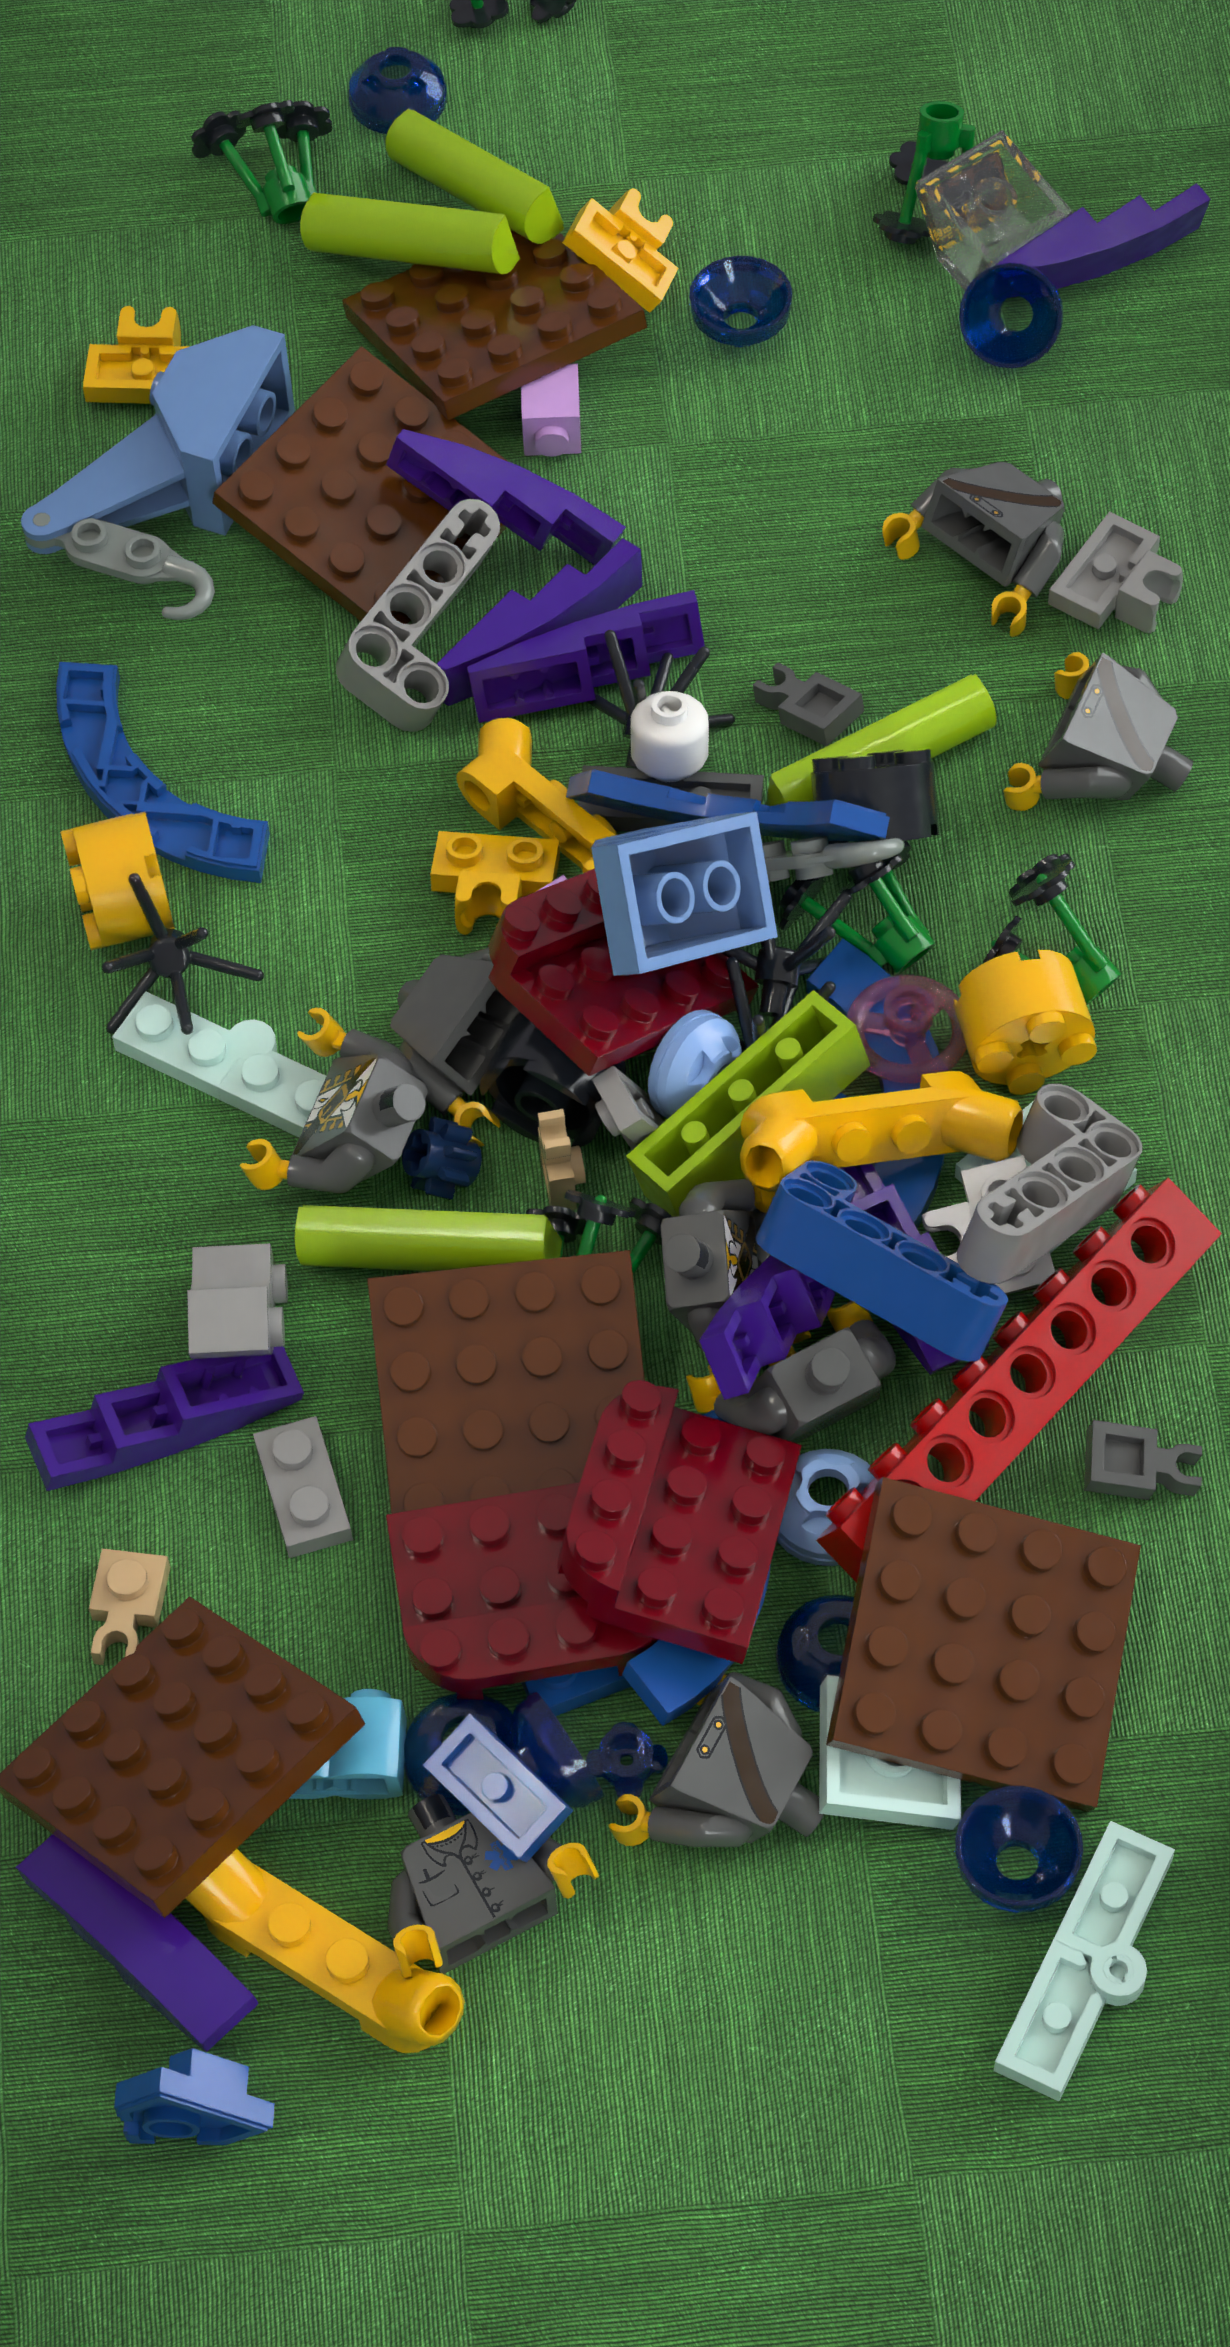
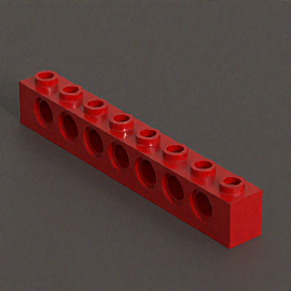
M1169 1177L1149 1190H1146L1141 1184L1131 1189L1113 1207L1112 1211L1118 1219L1106 1231L1102 1226H1098L1075 1247L1072 1253L1079 1261L1067 1273L1062 1268H1059L1034 1291L1032 1295L1039 1303L1027 1316L1022 1311H1018L995 1332L992 1338L999 1346L985 1360L981 1356L980 1360L969 1361L952 1378L951 1382L958 1388L956 1392L945 1403L939 1398L935 1399L913 1419L910 1426L916 1434L903 1448L897 1442L892 1444L870 1465L868 1471L875 1478L860 1493L855 1487L851 1488L826 1512L825 1516L832 1524L816 1541L856 1583L875 1486L880 1479L885 1477L976 1501L1219 1238L1222 1233ZM1131 1240L1141 1247L1144 1253V1262L1134 1254ZM1091 1282L1097 1284L1103 1291L1105 1305L1095 1298L1091 1289ZM1051 1324L1062 1331L1066 1341V1348H1063L1054 1340L1051 1333ZM1011 1367L1018 1370L1023 1376L1026 1384L1025 1392L1018 1389L1013 1383L1010 1375ZM970 1410L978 1414L985 1426V1436L978 1434L971 1426L969 1420ZM928 1454L934 1456L941 1463L944 1470L943 1481L935 1478L930 1472L927 1464Z

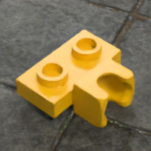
M634 188L629 189L609 211L591 198L578 212L562 243L588 264H595L633 300L650 313L663 300L679 269L657 251L665 242L673 226L672 218L664 214L658 219V222H650L645 219L638 207L641 194Z
M125 306L121 309L116 335L118 345L89 344L83 381L85 402L151 404L150 389L157 373L160 371L165 372L176 351L190 347L181 346L179 317L173 307H166L162 310L160 321L157 324L143 327L135 322L134 308Z
M439 831L430 873L431 891L455 893L456 929L460 934H469L473 930L475 920L479 917L493 915L500 918L504 909L511 902L538 891L556 879L560 859L559 840Z

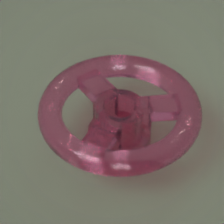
M919 975L891 976L878 980L866 987L851 1004L847 1018L856 1024L871 1065L867 1070L889 1081L918 1083L921 1082V1074L944 1072L952 1069L967 1049L953 1007L954 999L958 1001L959 997L944 984ZM885 998L883 1014L869 1012L876 1003ZM944 1008L952 1024L951 1039L946 1048L939 1055L932 1058L926 1045L925 1037L933 1024L934 1017ZM864 1033L890 1036L896 1044L905 1047L912 1064H899L881 1057L870 1047Z

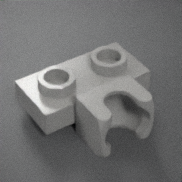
M1109 511L1049 589L1048 605L1098 630L1112 611L1116 610L1115 618L1145 633H1152L1156 629L1157 622L1155 619L1160 600L1168 604L1177 602L1183 584V571L1178 564L1156 554L1159 549V535Z

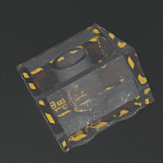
M1003 130L919 179L915 185L937 259L972 300L987 292L996 263L1073 212Z

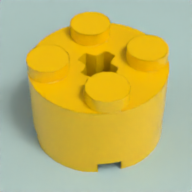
M145 811L61 831L69 866L81 864V866L70 868L78 904L82 912L93 910L92 913L82 915L91 950L154 935L128 881L129 875L132 873H137L141 877L165 928L175 929Z
M1038 950L1040 959L1021 961L1018 952L995 957L981 964L963 978L958 986L961 996L958 1001L955 999L953 1001V1007L974 1071L986 1081L1007 1085L1009 1092L1015 1095L1028 1094L1038 1090L1044 1084L1045 1078L1058 1074L1072 1065L1083 1064L1092 1059L1097 1053V1046L1094 1040L1095 1028L1074 967L1066 956L1055 951Z

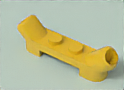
M497 718L486 723L479 731L478 756L460 770L456 776L458 787L465 799L498 830H501L515 817H518L544 839H558L560 852L579 866L583 873L594 869L591 847L595 840L617 835L612 825L598 814L593 816L589 814L574 799L566 798L567 788L559 781H549L531 767L532 736L529 727L513 718Z
M962 1071L921 1074L920 1089L813 1102L803 1089L771 1093L754 1101L743 1114L740 1126L741 1135L745 1141L740 1152L741 1170L745 1178L755 1187L767 1192H776L782 1178L803 1163L811 1160L822 1161L841 1168L964 1152L998 1162L1010 1157L1017 1147V1138L1023 1126V1111L1017 1100L982 1091L974 1080Z
M238 1849L226 1858L185 1898L204 1916L209 1931L218 1940L245 1957H248L251 1952L358 2019L362 2031L391 2049L402 2053H417L430 2046L443 2043L456 2030L463 2016L465 2000L460 1986L451 1977L442 1973L424 1970L413 1963L410 1966L412 1976L404 1978L401 1974L395 1951L253 1864Z

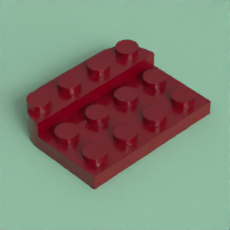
M595 868L511 902L504 909L488 945L490 958L494 965L488 978L495 988L588 1076L658 1046L672 1025L692 1011L703 1009L718 1014L720 1017L736 1011L726 961L729 957L721 953L642 974L613 976ZM740 968L748 1003L750 1004L759 985Z
M644 1380L631 1381L624 1386L622 1394L614 1398L606 1406L600 1417L559 1551L557 1562L558 1574H565L572 1588L588 1602L585 1613L601 1622L743 1664L802 1445L674 1407L679 1392L678 1389L655 1386Z
M580 1482L386 1515L403 1625L402 1629L408 1656L415 1671L419 1670L425 1678L435 1685L456 1692L457 1699L482 1700L484 1699L482 1689L614 1666H617L618 1675L622 1676L629 1660L646 1651L659 1640L601 1622L586 1614L588 1602L572 1588L565 1574H558L557 1562L559 1551Z

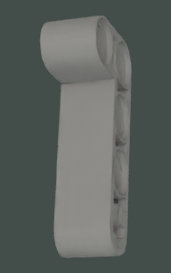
M467 499L460 501L449 511L354 629L336 662V674L344 688L392 725L403 731L415 732L427 727L432 722L449 692V682L445 672L415 647L482 564L500 532V521L497 513L489 504L481 500ZM466 533L471 538L461 551L454 543L457 538L462 537ZM424 570H432L439 573L445 583L431 580ZM391 611H400L406 614L411 619L412 624H403L397 621L392 616ZM363 652L372 655L378 661L379 666H369L363 663L357 653ZM410 688L421 692L426 698L427 703H419L412 700L406 694L405 689Z
M1048 1084L1040 1088L1017 1138V1148L1020 1154L1024 1155V1158L1031 1165L978 1202L957 1250L959 1266L972 1278L988 1284H1000L1008 1281L1116 1205L1121 1199L1142 1153V1142L1139 1136L1129 1127L1072 1087L1062 1084Z

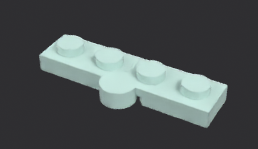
M147 991L144 992L112 1036L116 1051L297 1137H300L326 1078V1075L277 1052L275 1033L263 1021L255 1019L244 1020L228 1030L191 1013L193 1032L185 1035L181 1031L176 1005Z
M1110 1821L995 2060L994 2072L1060 2101L1105 2003L1114 2006L1128 2005L1137 2000L1143 1992L1147 1975L1146 1962L1141 1953L1132 1946L1173 1861L1175 1849Z

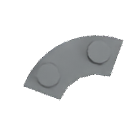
M270 1243L192 1247L191 1289L187 1290L190 1358L272 1355L274 1347L285 1346L283 1307H276V1303L288 1302L286 1264H275Z

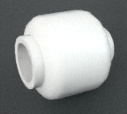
M662 691L647 696L646 699L636 705L631 714V757L640 771L656 780L676 782L692 776L703 767L708 758L709 720L708 713L702 703L684 693Z

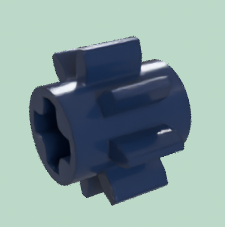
M431 1117L429 1131L424 1129L414 1130L409 1135L402 1152L403 1168L408 1175L414 1176L410 1186L413 1189L425 1191L426 1195L448 1200L453 1199L455 1186L462 1188L470 1186L479 1174L482 1161L481 1150L478 1144L470 1141L473 1133L472 1128L459 1126L457 1122Z

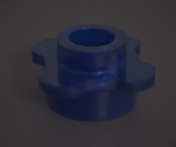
M631 1722L615 1724L611 1731L601 1740L599 1749L591 1750L586 1756L587 1772L595 1778L603 1777L612 1784L618 1797L624 1794H632L639 1798L643 1793V1784L653 1773L664 1771L668 1764V1755L665 1748L658 1744L653 1745L649 1736ZM624 1756H630L633 1759V1763L629 1766H624L620 1763V1760Z

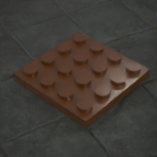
M511 230L520 259L507 274L414 264L410 269L382 282L371 283L360 292L342 300L346 318L419 392L435 404L439 412L448 421L647 328L644 309L595 264H588L562 242L565 237L561 233L543 244H537Z
M361 346L214 492L212 504L358 620L362 621L449 513V510L386 466L398 434L405 429L463 444L505 461L507 460L454 418L448 421L431 400ZM500 523V532L497 538L507 528L502 523ZM464 533L462 537L456 539L454 545L462 551L471 536ZM424 570L431 580L445 583L439 573L432 570ZM391 611L392 616L397 621L403 624H412L411 619L406 614L400 611Z
M630 1250L367 1278L392 1514L580 1482L602 1412L614 1398L622 1394L623 1388L627 1383L634 1380L645 1381Z
M883 1477L875 1486L826 1745L1085 1812H1090L1097 1808L1141 1545Z
M189 1596L137 1645L136 1651L133 1654L121 1659L0 1773V1793L5 1799L165 1918L365 1725V1722L356 1706Z

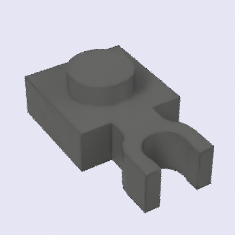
M779 662L772 667L775 685L777 686H769L759 680L753 684L756 703L769 709L779 710L780 723L824 746H828L864 712L861 693L818 672H815L805 682L795 677L792 669Z
M1093 1420L1086 1430L1084 1491L1149 1500L1156 1491V1483H1160L1173 1493L1195 1496L1202 1486V1477L1182 1474L1178 1470L1176 1463L1182 1462L1195 1465L1202 1456V1446L1178 1444L1170 1449L1158 1448V1429Z

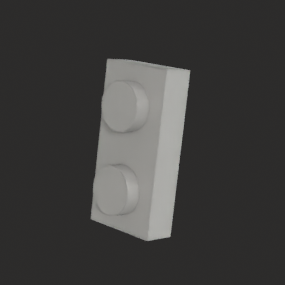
M615 1066L592 1078L602 1097V1100L595 1103V1108L601 1120L613 1136L621 1133L632 1150L666 1121L663 1116L654 1110L650 1103L649 1094Z
M310 1417L254 1433L256 1450L288 1557L292 1558L352 1541L351 1527L317 1417Z

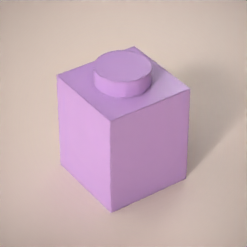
M574 363L521 386L524 456L544 455L554 457L562 454L581 453L578 363Z

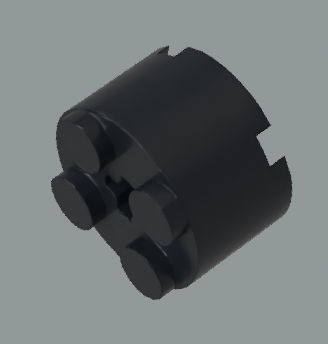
M930 749L893 750L867 753L866 756H836L812 759L813 772H811L813 801L836 799L886 813L890 820L885 839L900 838L906 841L932 837L931 835H940L934 762L931 761ZM876 840L854 841V842H867V841H876ZM828 841V844L847 843L849 841Z
M520 1012L513 1018L480 1080V1091L483 1096L489 1090L495 1099L491 1111L499 1120L517 1133L536 1142H539L538 1113L563 1109L567 1137L574 1139L571 1147L578 1145L582 1147L594 1139L603 1122L595 1108V1103L602 1100V1097L592 1078L608 1068L588 1076ZM625 1061L613 1065L626 1075Z

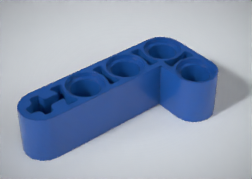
M811 1160L803 1163L782 1178L755 1237L757 1244L764 1251L941 1352L963 1361L980 1360L1008 1302L1007 1295L997 1285L972 1278L961 1269L959 1263L851 1204L850 1202L858 1185L848 1173L834 1165Z

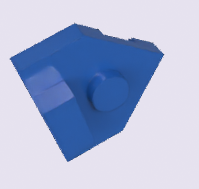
M191 2048L170 2056L169 2069L159 2067L116 2083L114 2109L117 2117L124 2121L123 2132L129 2143L155 2144L156 2136L163 2138H188L197 2135L198 2145H228L267 2132L268 2129L273 2128L275 2103L247 2095L249 2066Z

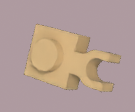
M563 1109L538 1113L540 1160L550 1206H562L571 1210H577L576 1202L567 1200L564 1197L566 1191H575V1185L586 1183L580 1146L571 1147L570 1138L567 1137Z
M102 1549L89 1605L92 1620L105 1622L96 1631L90 1653L94 1664L104 1665L107 1648L116 1642L128 1645L124 1657L133 1654L139 1644L136 1633L138 1626L155 1628L158 1626L170 1573L168 1556Z

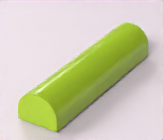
M408 108L390 126L386 136V152L392 161L478 211L505 214L510 229L533 243L543 244L564 230L563 220L549 186L415 110Z
M314 192L306 202L301 215L300 232L302 241L308 250L314 252L496 274L509 273L520 259L505 214Z
M976 674L969 675L772 773L769 780L766 805L774 806L788 803V801L812 802V759L836 756H866L867 753L922 749H930L932 759L995 727L997 716L993 701Z
M303 1205V1207H298L295 1225L296 1255L298 1261L303 1266L441 1271L560 1258L562 1240L545 1215Z

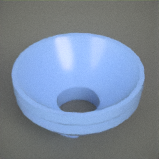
M702 1009L686 1014L672 1025L655 1052L648 1077L650 1103L658 1114L668 1119L742 1053L738 1034L731 1023L718 1014Z
M819 1449L799 1455L777 1542L788 1553L801 1561L822 1566L839 1565L816 1541L832 1524L825 1516L831 1506L815 1502L810 1497L808 1489L816 1479L834 1477L841 1480L846 1485L848 1491L855 1487L861 1493L875 1478L868 1471L870 1465L852 1453L836 1449Z

